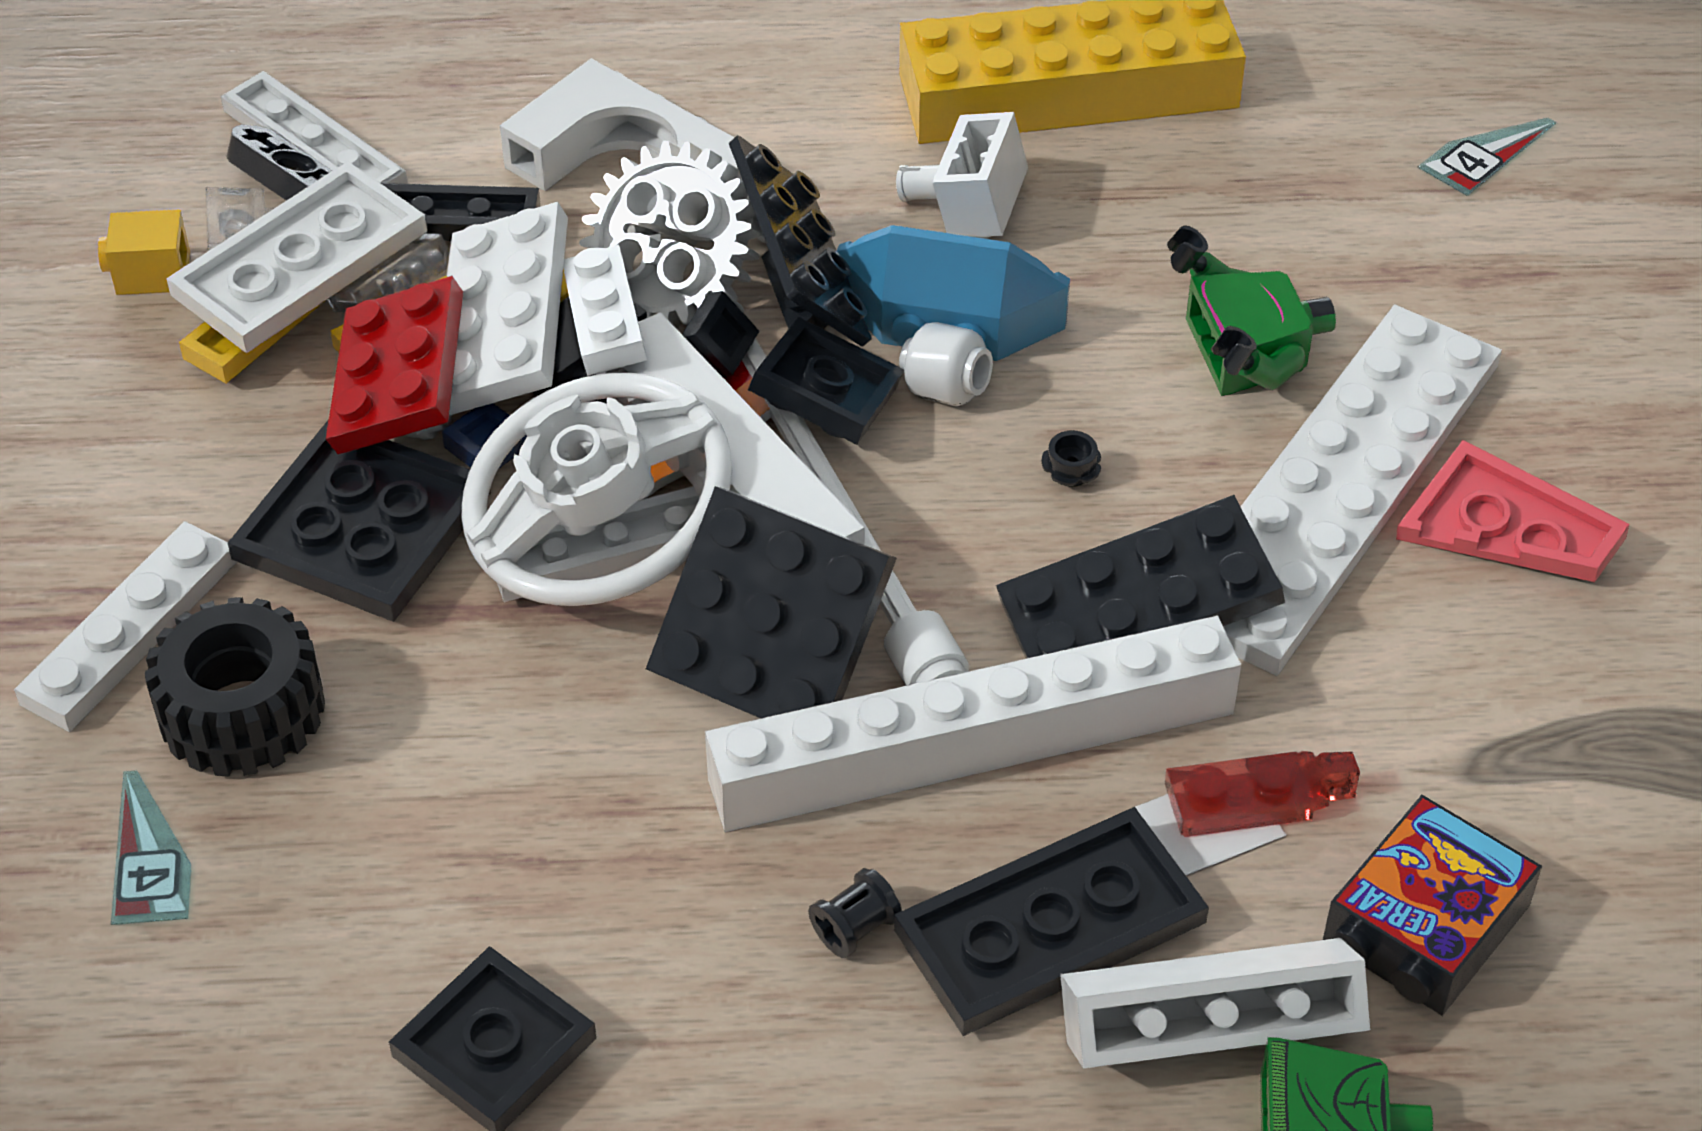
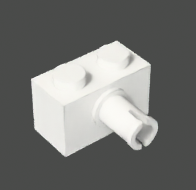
M1014 112L960 115L940 165H901L899 167L900 171H897L896 175L897 193L902 202L937 199L947 233L984 239L991 236H1002L1028 170Z

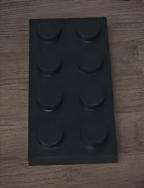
M1235 495L996 585L1002 606L1026 659L1213 616H1218L1222 626H1226L1285 603L1283 587Z
M1134 806L894 914V931L962 1036H966L1062 991L1060 974L1111 968L1207 922L1209 906Z

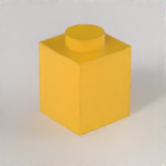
M181 209L110 213L107 237H100L98 240V258L101 271L111 273L116 295L170 292L166 278L188 265L190 261V248Z

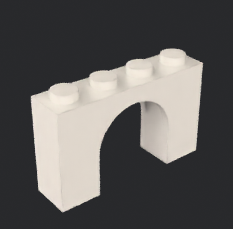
M592 58L500 125L504 167L543 191L548 190L593 156L613 150H641L644 146L660 155L663 141L674 144L680 150L685 142H690L702 149V152L707 148L722 157L721 162L726 161L737 167L729 146V142L734 138L733 136ZM738 173L737 178L742 180L740 173ZM655 195L650 200L647 206V214L655 208L658 195ZM747 195L743 200L750 201L749 196ZM706 204L700 210L697 224H700L706 218L709 212V204ZM631 225L627 229V233L644 234L659 242L663 239H669L692 247L700 242L681 233L677 236H671L636 225Z

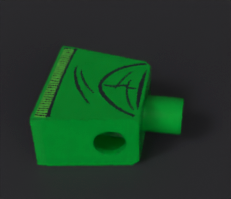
M1268 1037L1260 1073L1261 1131H1433V1114L1430 1105L1389 1102L1388 1067L1382 1060L1292 1040Z

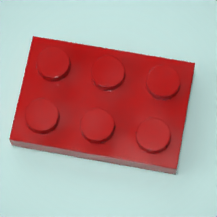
M453 276L429 283H420L410 289L374 300H365L355 306L346 308L326 440L338 455L448 423L463 300V290Z

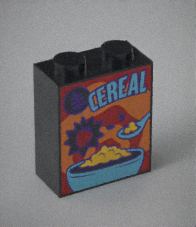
M1421 794L1332 899L1323 940L1341 938L1365 959V968L1392 984L1404 998L1414 1003L1424 1004L1443 1016L1529 908L1542 865Z

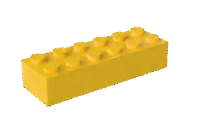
M1091 0L1078 4L1050 7L1035 6L1022 10L994 13L981 12L975 15L939 19L926 18L920 21L900 23L899 76L918 144L950 141L960 115L1014 112L1019 133L1240 108L1246 55L1224 0Z

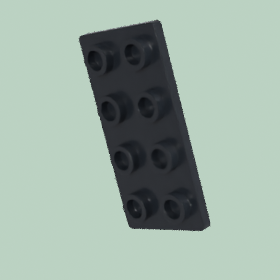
M737 135L729 142V146L769 249L761 258L788 329L797 317H800L822 329L829 325L859 346H865L872 340L864 317L867 315V309L852 290L848 277L851 275L850 267L835 248L832 240L835 236V230L829 220L821 213L817 203V199L820 198L817 187L803 172L796 171L793 174L783 167L775 154L766 146L759 144L755 147Z

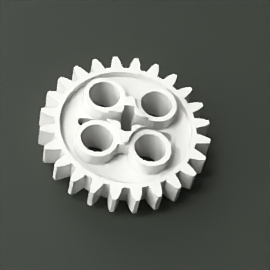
M663 141L660 155L646 146L641 148L640 165L626 157L622 158L621 164L624 176L621 179L608 173L605 174L604 179L611 190L607 196L592 193L590 198L600 207L598 215L583 216L582 221L595 228L594 235L579 240V245L587 249H605L619 245L633 302L647 311V318L661 312L679 330L681 322L684 325L689 324L708 293L724 291L734 303L738 300L731 284L734 280L741 282L751 281L752 278L741 266L743 261L759 259L760 254L748 248L747 245L748 240L763 235L760 228L747 222L748 219L755 216V212L751 202L743 200L748 194L743 180L737 178L739 173L737 167L726 161L721 162L722 157L707 148L702 152V149L690 142H685L680 150L674 144ZM655 195H658L655 208L647 214V206L650 200ZM706 204H709V212L706 218L700 224H697L700 210ZM631 225H636L671 236H677L681 233L693 240L714 242V247L711 250L699 249L669 239H663L659 242L644 234L627 233V229ZM643 251L641 264L633 271L635 257ZM694 260L692 275L686 281H683V272L686 266Z

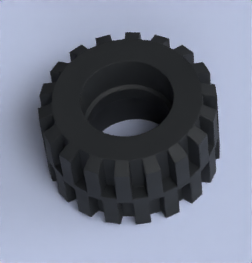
M243 597L228 598L227 604L216 606L213 600L201 604V611L193 615L186 611L176 617L175 622L177 626L174 629L164 628L156 637L158 647L149 649L146 658L148 670L145 671L146 685L163 741L168 742L170 752L178 760L187 758L190 768L202 772L210 766L213 767L215 776L226 777L230 776L232 770H242L244 776L257 774V767L269 763L272 768H275L285 763L284 754L289 751L298 754L307 745L305 734H316L321 724L319 713H323L325 707L323 687L313 642L310 640L308 629L303 622H295L293 613L283 606L272 610L270 601L256 598L252 604L244 603ZM253 681V683L240 689L218 691L230 684Z

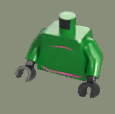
M1181 226L1167 242L1168 249L1174 252L1170 258L1173 269L1182 274L1190 270L1191 279L1186 321L1221 396L1231 395L1258 385L1268 390L1278 389L1294 374L1301 372L1308 365L1312 335L1335 330L1336 314L1331 299L1326 296L1300 301L1287 274L1281 271L1247 272L1230 268L1211 253L1206 252L1208 249L1206 239L1198 230L1191 226Z

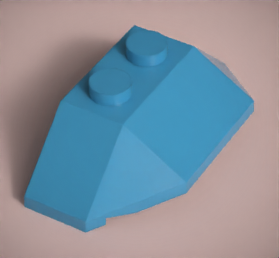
M891 225L866 234L854 242L847 241L838 246L837 252L844 258L851 270L848 280L852 290L867 309V315L864 317L869 331L882 344L903 347L906 340L913 338L923 325L940 322L971 329L981 335L986 348L991 352L993 361H998L1066 328L1070 278L1060 272L1053 273L1040 260L1010 242Z

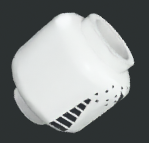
M932 322L923 325L913 338L906 340L900 352L899 365L900 368L904 369L905 381L911 393L922 399L960 406L967 404L975 396L981 395L985 391L992 375L993 358L991 352L986 348L983 338L975 331L940 322Z

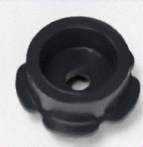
M1069 430L1056 434L1050 440L1049 448L1044 451L1041 458L1042 468L1045 472L1051 473L1052 480L1068 487L1090 483L1101 472V465L1098 464L1101 461V454L1097 443L1090 435L1081 431Z

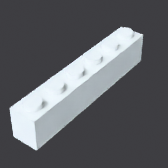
M661 312L638 322L647 361L596 374H645L666 379L691 391L713 411L727 436L732 462L730 491L865 545V527ZM613 398L623 406L653 402L638 398ZM703 446L665 460L673 471L677 472L680 470L693 484L699 499L703 491L707 467Z

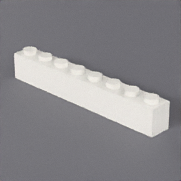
M1213 616L705 731L708 782L724 832L734 831L1233 715L1241 663L1219 617Z

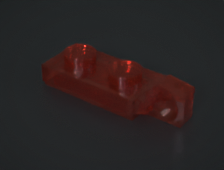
M1295 751L1166 768L1164 784L1180 834L1188 837L1312 820L1314 811L1328 807V801L1356 797L1360 770L1353 751L1322 752L1316 757L1314 752L1301 751L1297 753Z

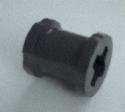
M863 868L855 874L854 884L830 901L817 900L810 905L808 913L815 932L825 946L836 956L847 958L856 951V942L882 923L893 925L894 914L901 912L902 907L893 888L886 879L874 869Z

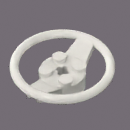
M607 373L579 378L561 384L533 398L505 419L485 442L475 458L465 483L462 498V523L469 549L485 573L499 585L516 595L539 603L558 606L592 605L634 594L660 581L687 560L714 487L730 489L732 462L727 436L713 411L699 397L684 387L663 378L636 373ZM613 398H638L653 402L623 406ZM607 399V404L595 400ZM527 435L520 448L519 456L514 454L513 462L517 471L511 476L487 511L489 491L498 468L511 449ZM699 447H704L707 466L706 478L696 508L681 530L661 549L648 558L619 572L583 580L546 578L528 572L514 564L557 524L562 525L567 533L581 536L594 530L597 525L620 516L636 501L644 499L653 490L652 465Z

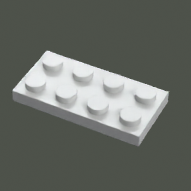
M347 161L166 278L170 295L245 353H248L426 233L425 214Z
M558 202L534 209H525L508 217L481 225H471L464 230L452 233L447 277L453 276L463 290V300L449 415L552 387L568 217Z

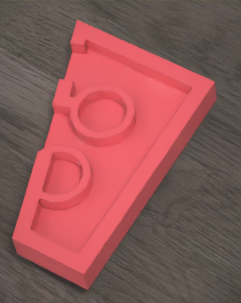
M1462 440L1398 524L1396 540L1596 582L1627 538L1629 524Z

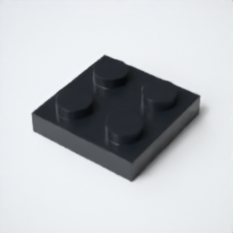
M797 317L756 369L748 391L766 399L772 406L778 409L790 411L820 426L831 436L844 438L857 445L897 389L904 369Z
M489 946L388 1042L391 1055L395 1060L488 1131H504L597 1039L595 1023Z

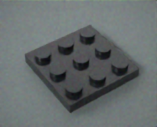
M327 420L228 541L231 560L394 622L464 530L462 523V498L470 469L391 440L338 455L326 440Z
M715 486L650 655L646 670L758 718H766L841 701L845 695L897 558L725 488Z

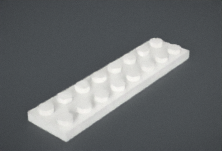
M1393 305L1241 505L1242 511L1283 587L1285 603L1223 626L1238 658L1275 676L1279 675L1498 367L1502 349L1398 305Z

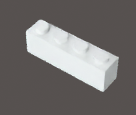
M1341 938L1060 974L1067 1045L1083 1069L1264 1045L1267 1043L1268 1037L1294 1041L1370 1030L1365 959Z

